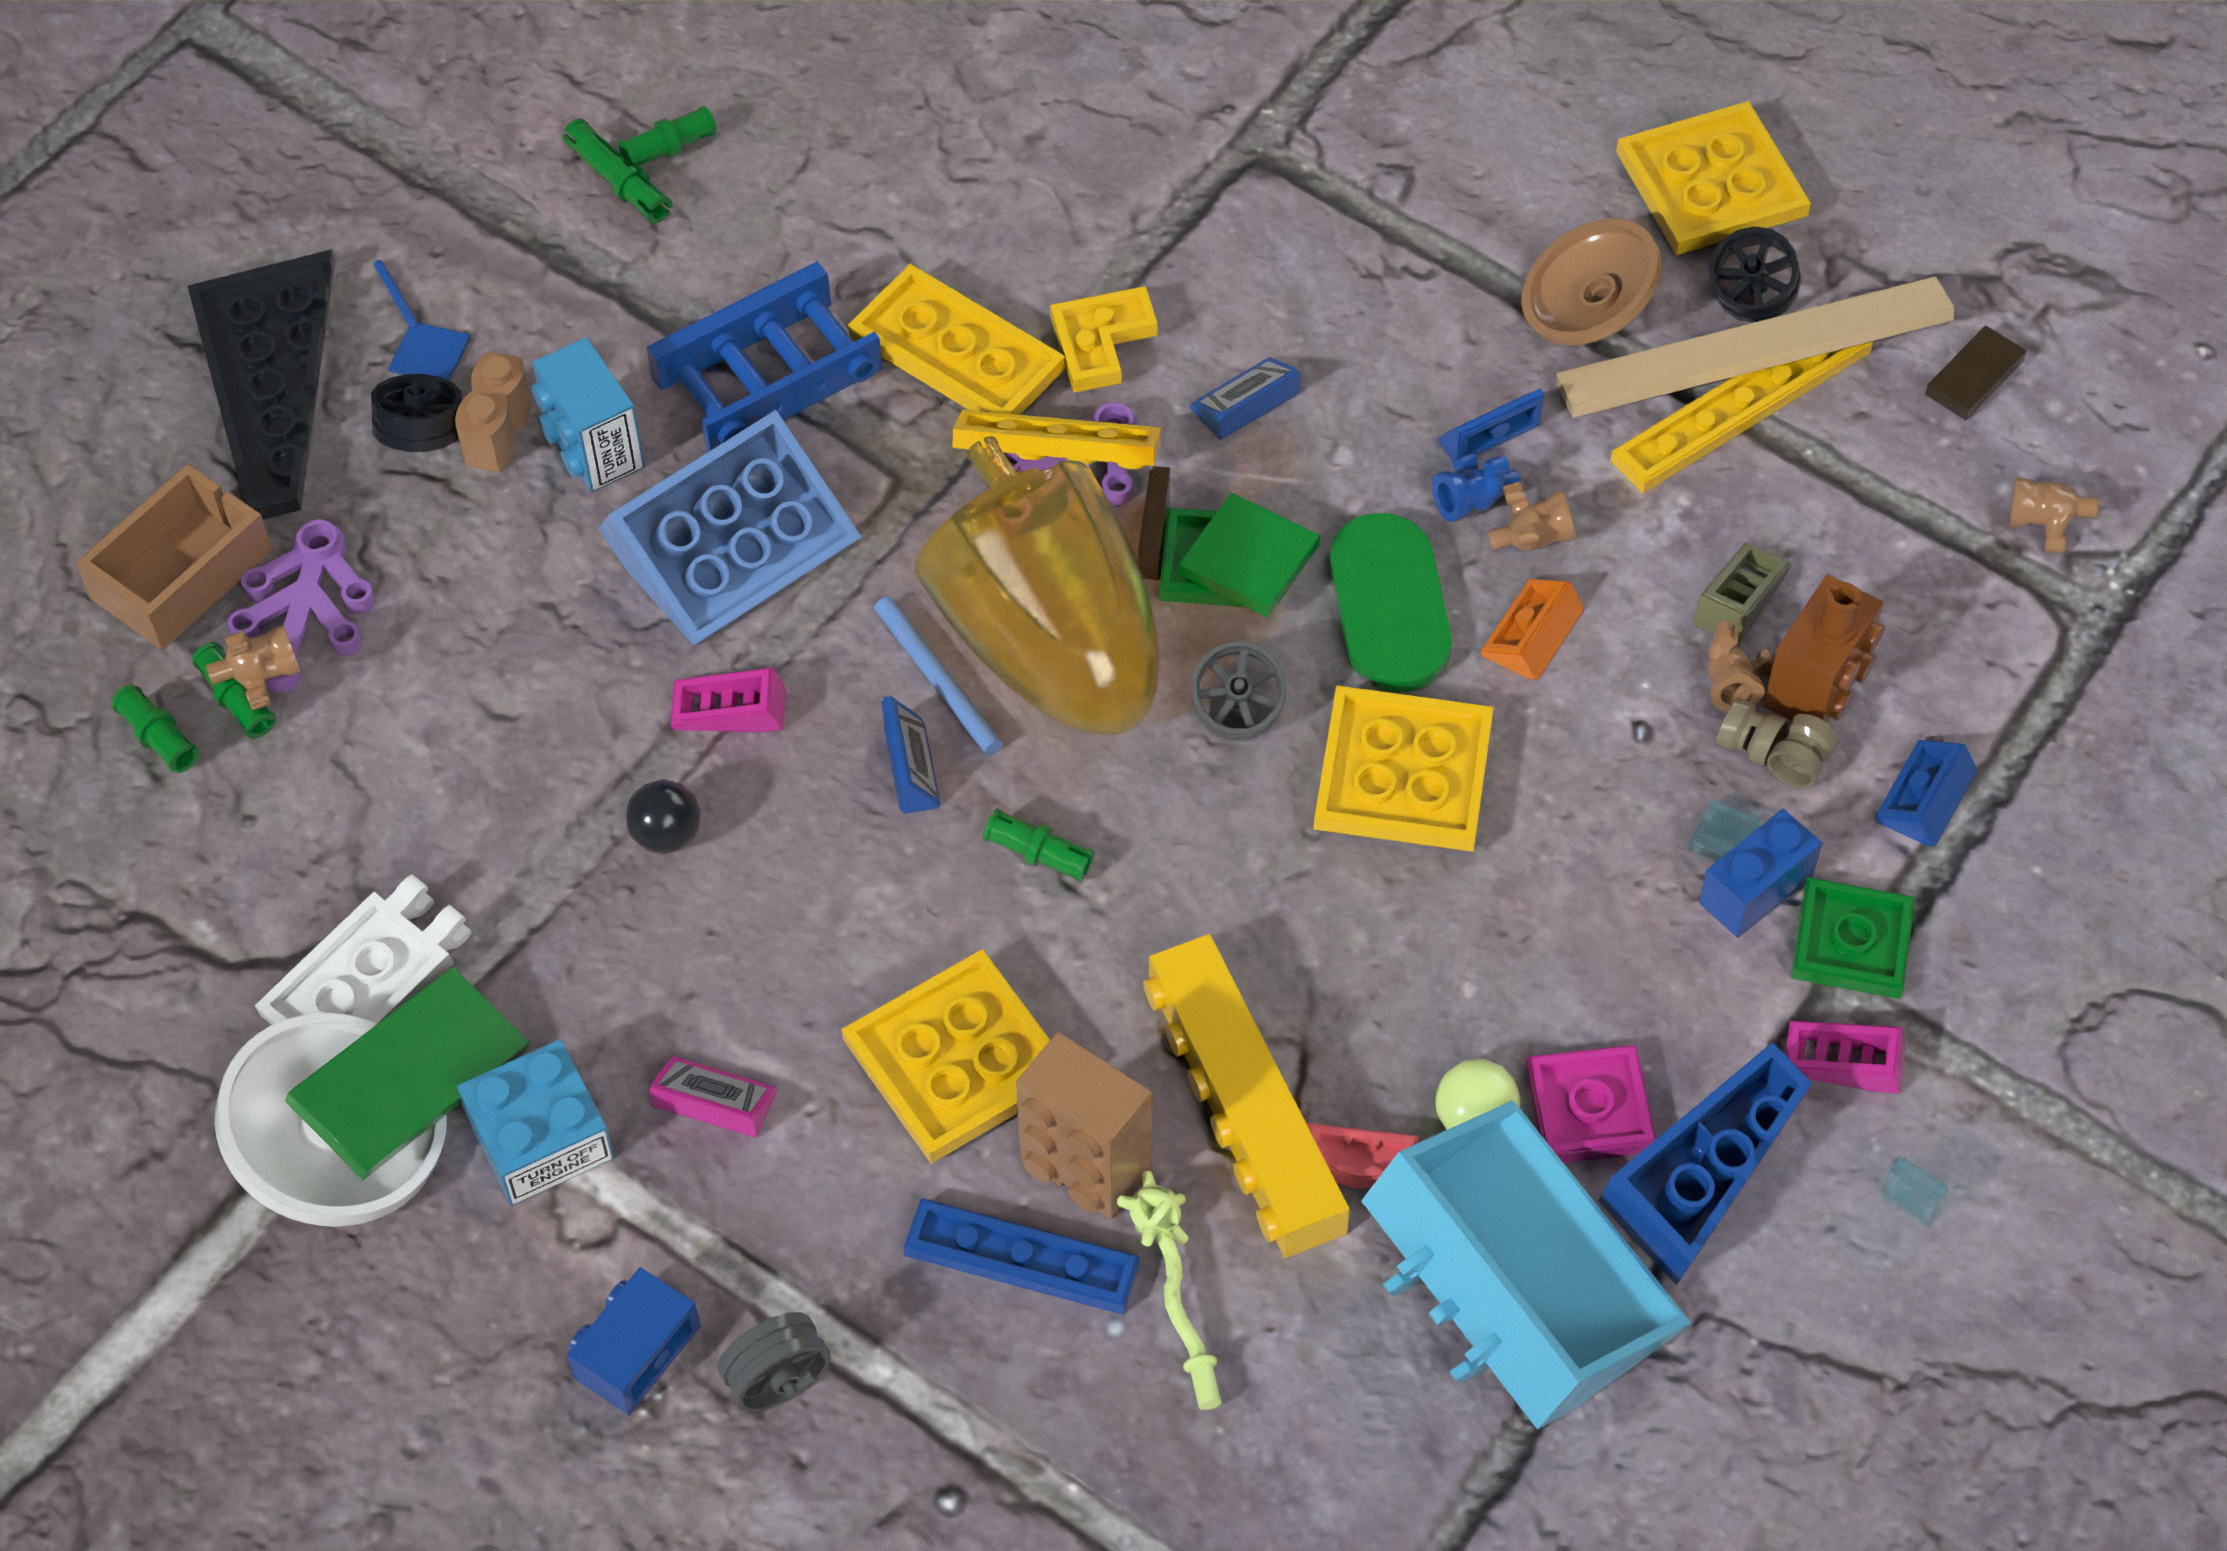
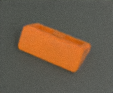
M1528 579L1481 649L1482 656L1526 678L1539 679L1583 612V604L1572 583L1567 581Z

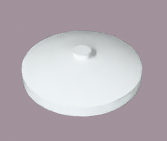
M312 1013L295 1016L273 1024L255 1035L238 1051L227 1068L215 1107V1131L219 1149L227 1167L239 1184L253 1198L274 1212L296 1221L319 1226L338 1227L367 1223L386 1216L405 1205L420 1191L431 1176L444 1144L447 1115L365 1180H362L285 1102L287 1093L372 1029L377 1023L357 1016L339 1013Z

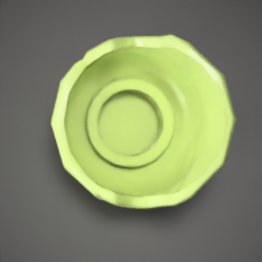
M1486 1059L1463 1060L1448 1070L1441 1079L1436 1091V1112L1440 1121L1448 1130L1512 1100L1520 1107V1093L1515 1079L1503 1066Z

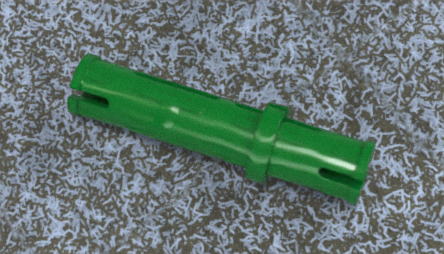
M575 119L566 126L564 131L569 133L574 139L568 134H563V142L575 150L583 160L610 183L614 194L622 202L627 203L628 201L634 205L652 224L660 223L666 219L670 211L661 203L667 208H672V200L650 182L649 174L640 166L636 165L634 167L584 119Z

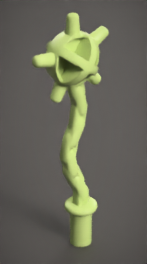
M1144 1171L1141 1174L1143 1187L1133 1197L1119 1196L1117 1198V1205L1130 1211L1135 1229L1138 1233L1142 1234L1141 1242L1144 1246H1151L1154 1238L1157 1239L1166 1265L1167 1279L1164 1284L1165 1307L1172 1324L1179 1333L1190 1355V1359L1184 1363L1183 1369L1191 1374L1199 1409H1213L1221 1404L1213 1369L1217 1365V1358L1206 1354L1205 1347L1187 1318L1181 1304L1180 1285L1183 1279L1181 1256L1175 1241L1180 1245H1184L1189 1239L1187 1234L1178 1225L1181 1219L1179 1206L1185 1203L1186 1198L1181 1193L1175 1195L1173 1190L1156 1185L1152 1172Z

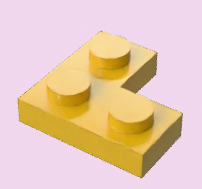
M1146 286L1050 305V318L1061 354L1065 356L1066 370L1073 393L1121 384L1122 370L1114 344L1158 336V322Z

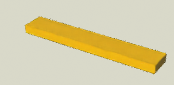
M1873 342L1731 377L1612 450L1610 461L1644 494L1871 353Z

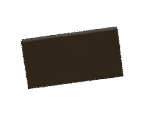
M1985 325L1928 383L1925 395L1964 420H1967L2024 361L2026 350Z
M1153 466L1149 472L1138 547V575H1141V579L1159 580L1167 512L1170 503V467Z

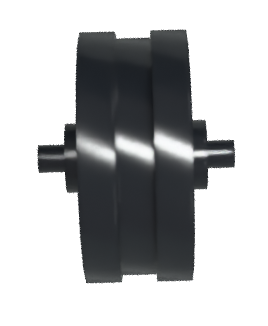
M1754 226L1735 231L1720 242L1712 254L1709 266L1711 285L1716 300L1724 312L1737 320L1754 323L1777 317L1787 311L1798 297L1802 279L1796 251L1786 237L1773 229ZM1760 245L1757 254L1746 255L1742 250L1745 247ZM1770 247H1774L1786 255L1765 264ZM1733 254L1741 263V269L1722 268ZM1788 267L1792 268V275L1788 284L1769 276ZM1719 279L1742 280L1727 296H1725L1719 284ZM1768 288L1781 293L1770 301L1763 303L1762 294ZM1748 291L1754 295L1755 305L1737 303V301Z
M404 374L386 379L377 384L371 392L373 436L379 443L406 452H429L449 446L459 438L455 417L462 401L461 390L451 381L428 374Z

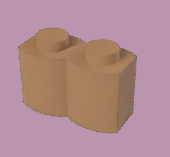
M488 351L478 360L471 376L472 391L461 401L456 412L455 424L465 465L472 468L501 472L513 458L516 449L515 433L525 424L529 417L531 397L522 357Z

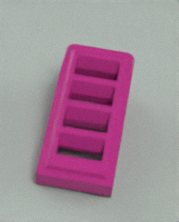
M774 668L674 680L670 726L673 730L771 732L783 730L786 699L785 685ZM694 696H701L700 711L692 712ZM715 696H721L720 709H714ZM737 697H743V706L736 707Z
M1790 1020L1785 1055L1808 1079L1874 1092L1901 1093L1906 1051L1902 1027ZM1807 1040L1817 1041L1815 1060H1804ZM1830 1044L1839 1045L1837 1062L1828 1061ZM1853 1048L1862 1050L1861 1063H1851ZM1876 1052L1885 1054L1884 1065L1875 1064Z

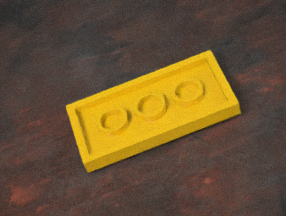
M909 264L848 324L849 336L854 341L875 332L880 338L882 358L971 411L1021 415L1066 369L1065 356L912 264Z

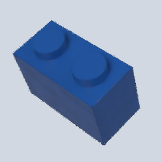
M1782 808L1706 870L1699 904L1739 938L1804 885L1807 877H1813L1823 843Z
M639 1267L629 1281L622 1280L612 1289L606 1300L604 1311L592 1325L585 1324L571 1340L567 1358L574 1379L629 1416L700 1329L696 1304L642 1267Z

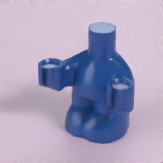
M1465 453L1453 459L1452 463L1455 472H1440L1433 476L1432 492L1442 517L1446 521L1456 522L1465 518L1472 510L1485 511L1504 495L1503 486L1521 482V477L1517 470H1509L1510 465L1507 457L1497 456L1490 458L1483 463V469H1477L1479 466L1477 455L1475 453Z

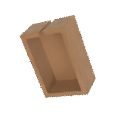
M187 464L76 562V566L88 596L92 601L163 651L241 580L245 571L256 567L273 550L261 514L231 493L227 492L223 495L221 486Z
M1057 1032L1016 1081L1020 1158L1025 1169L1033 1177L1045 1183L1051 1180L1060 1187L1065 1184L1070 1188L1068 1195L1080 1208L1090 1213H1094L1097 1210L1112 1220L1122 1208L1117 1205V1198L1121 1195L1131 1197L1142 1183L1141 1174L1144 1171H1152V1091L1065 1035Z

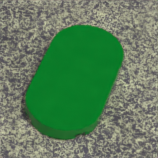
M1372 513L1357 517L1346 523L1337 532L1330 550V572L1349 662L1354 671L1363 679L1365 675L1368 679L1375 681L1376 687L1386 691L1410 692L1424 688L1436 679L1437 674L1442 671L1443 667L1445 669L1450 659L1452 645L1450 626L1431 543L1420 527L1401 516L1388 513Z

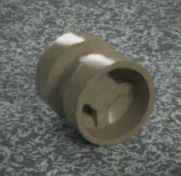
M1738 697L1723 720L1716 738V745L1729 751L1739 749L1747 753L1751 762L1766 767L1768 756L1784 736L1783 732L1787 727L1788 720L1775 713L1764 715L1756 711L1754 703Z
M1798 714L1793 716L1784 730V740L1778 742L1768 756L1767 766L1771 773L1785 784L1795 788L1806 789L1812 787L1822 772L1821 762L1831 757L1839 743L1835 730L1828 723L1809 714Z

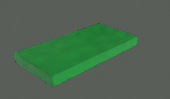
M452 967L287 1093L285 1102L362 1180H365L462 1103L457 1085L519 1058L527 1051L530 1042Z

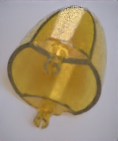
M994 436L985 437L984 442L987 447L984 449L981 442L977 441L967 450L966 456L969 461H972L989 489L958 510L929 538L917 557L915 563L916 577L936 607L971 651L1006 686L1028 704L1061 724L1084 733L1111 736L1127 732L1139 725L1152 706L1158 686L1159 649L1156 624L1149 594L1124 529L1094 474L1085 463L1065 460L1060 461L1050 469L1040 472L1037 468L1015 472L998 445L997 439Z

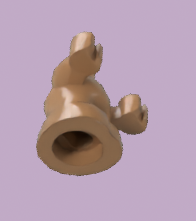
M2016 477L2009 528H2022L2029 524L2046 525L2045 552L2065 553L2066 527L2075 516L2097 519L2099 498L2079 496L2075 489L2065 482H2034L2027 478Z
M1522 482L1503 486L1507 504L1511 505V518L1508 525L1487 531L1493 550L1513 545L1520 550L1531 551L1542 549L1554 542H1569L1577 539L1563 489L1552 493L1546 501L1531 506L1526 498Z
M1728 620L1721 621L1716 626L1714 641L1708 649L1710 660L1707 668L1708 676L1712 680L1710 688L1711 701L1716 708L1724 712L1729 711L1738 697L1754 703V705L1760 702L1765 694V689L1759 676L1769 677L1771 675L1776 655L1774 653L1772 656L1769 649H1763L1757 654L1756 660L1750 661L1748 655L1736 646L1738 644L1737 627L1735 625L1731 627Z
M284 624L276 626L267 633L256 637L248 638L244 631L226 636L225 642L228 649L225 659L205 665L213 685L234 678L247 689L246 696L252 711L272 704L267 693L266 681L279 675L301 673Z

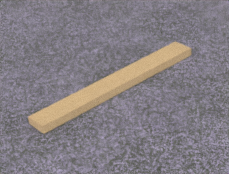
M1934 276L1556 373L1557 387L1572 418L1953 321L1954 306L1937 277Z

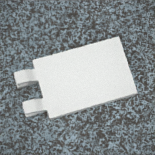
M411 874L400 883L395 892L386 900L373 892L275 985L255 1007L259 1014L271 1025L295 1016L312 1013L346 1014L378 1024L452 966L454 963L447 950L461 946L470 937L472 932L463 924L466 918L451 905L445 907L423 932L411 923L410 919L422 916L434 904V900L426 894L428 887Z

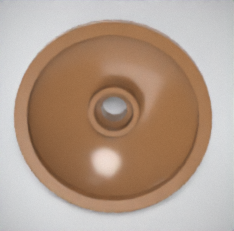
M1625 219L1597 220L1583 224L1565 233L1539 256L1526 277L1521 299L1523 313L1527 322L1540 337L1558 345H1583L1615 334L1631 323L1642 312L1657 288L1662 270V258L1658 245L1645 228Z

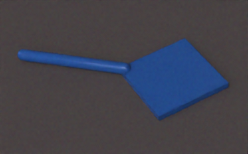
M376 260L374 263L375 269L409 325L388 368L389 372L401 375L428 374L450 381L471 339L470 334L418 323L383 261Z

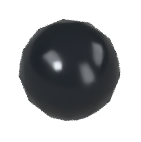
M661 779L643 785L632 794L627 807V828L632 839L646 851L664 855L681 850L693 841L699 828L701 810L695 795L681 783Z

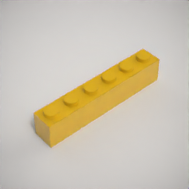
M1204 935L1149 956V978L1143 981L1146 997L1154 1011L1162 1009L1169 1023L1165 1025L1169 1044L1176 1056L1184 1054L1191 1068L1187 1071L1196 1099L1199 1102L1207 1100L1214 1114L1210 1117V1123L1215 1138L1221 1148L1230 1147L1237 1161L1233 1163L1236 1180L1245 1195L1253 1194L1260 1210L1256 1211L1257 1220L1267 1242L1276 1241L1286 1259L1347 1235L1350 1209L1211 935Z

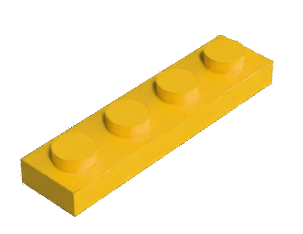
M962 410L953 427L952 448L967 449L969 453L979 456L1003 452L1017 454L1018 457L1025 460H1039L1048 456L1066 458L1069 462L1079 465L1103 461L1115 462L1118 466L1126 469H1140L1146 465L1154 466L1161 447L1162 427Z

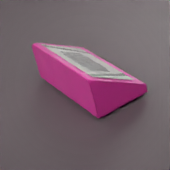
M675 1056L671 1057L656 1076L649 1089L653 1107L757 1138L777 1092V1088Z

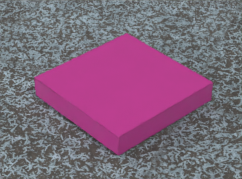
M1636 1045L1526 1057L1525 1071L1537 1131L1563 1163L1638 1155L1657 1139Z

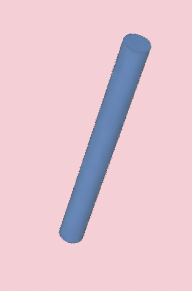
M889 596L878 600L874 606L876 613L987 756L998 752L1003 745L1002 740L896 603Z

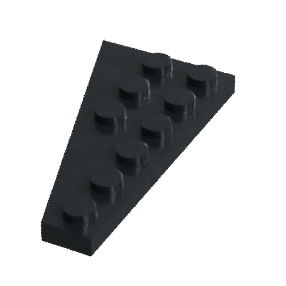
M332 249L187 286L244 503L260 513L263 520L301 510L335 267Z

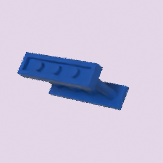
M816 261L647 346L646 349L651 378L662 391L678 382H682L707 415L706 418L702 419L706 451L709 452L775 410L785 420L857 382L868 380L874 373L882 370L880 338L873 332L855 342L827 308L831 305L828 273ZM805 318H811L836 350L814 363L809 361L785 330V328ZM763 339L769 340L794 372L770 385L767 384L742 351ZM720 361H725L751 394L727 407L724 406L699 373Z

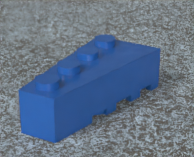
M1772 1042L1616 1172L1608 1181L1598 1202L1672 1281L1678 1285L1798 1107L1812 1082Z

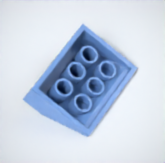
M776 410L613 511L598 528L626 571L693 646L862 538Z

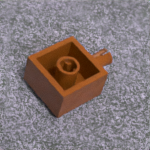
M1826 574L1777 647L1763 707L1789 720L1798 714H1809L1820 718L1826 723L1830 717L1838 721L1851 700L1852 692L1848 691L1854 681L1862 684L1875 663L1876 655L1872 654V652L1879 643L1885 629L1884 625L1878 623L1884 601L1859 590L1851 583L1843 582Z

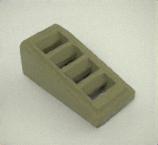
M1745 542L1700 595L1694 617L1695 625L1715 634L1717 624L1728 620L1731 627L1733 625L1737 627L1738 643H1740L1789 572L1791 563ZM1744 566L1747 567V568H1749V569H1752V570H1754V571H1756V572H1758V573H1760V574H1762V575H1765L1766 577L1763 578V577H1761V576H1759V575H1757V574H1755V573H1752V572H1750V571L1744 569Z

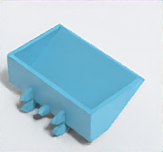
M1514 1100L1399 1151L1361 1200L1405 1257V1260L1397 1266L1401 1273L1396 1274L1383 1283L1391 1296L1399 1295L1423 1281L1440 1303L1429 1313L1434 1322L1440 1326L1453 1320L1473 1345L1464 1354L1468 1360L1463 1361L1449 1371L1458 1383L1477 1376L1490 1367L1537 1430L1578 1408L1692 1325Z

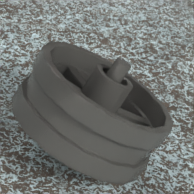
M1229 641L1212 648L1199 661L1192 677V706L1198 721L1211 734L1228 741H1248L1265 734L1278 721L1285 704L1286 678L1279 661L1265 648L1251 642ZM1227 655H1239L1237 673L1231 676L1216 661ZM1247 656L1260 660L1268 669L1250 679L1245 675ZM1208 667L1226 685V687L1199 689L1201 678ZM1275 677L1278 689L1277 700L1252 691L1253 688ZM1225 698L1226 702L1213 720L1204 710L1200 699ZM1250 701L1272 709L1267 718L1255 726L1248 708ZM1234 708L1240 709L1246 728H1229L1221 724L1231 709Z
M788 1312L771 1317L755 1325L735 1339L722 1353L717 1367L725 1385L731 1388L732 1397L739 1409L748 1413L762 1412L784 1404L812 1386L826 1371L831 1361V1354L824 1340L817 1336L816 1327L808 1315L802 1312Z

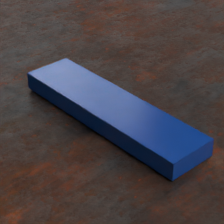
M921 1198L904 1245V1256L1122 1315L1125 1313L1140 1266L1139 1255Z

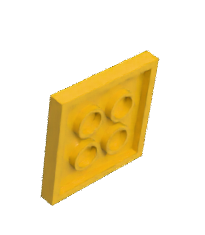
M1749 101L1622 137L1617 141V155L1675 255L1720 243L1724 238L1740 229L1754 226L1770 228L1809 215L1811 202Z
M1336 685L1313 829L1474 852L1494 707Z
M983 949L841 1029L843 1041L930 1164L1018 1113L1016 1081L1050 1041Z

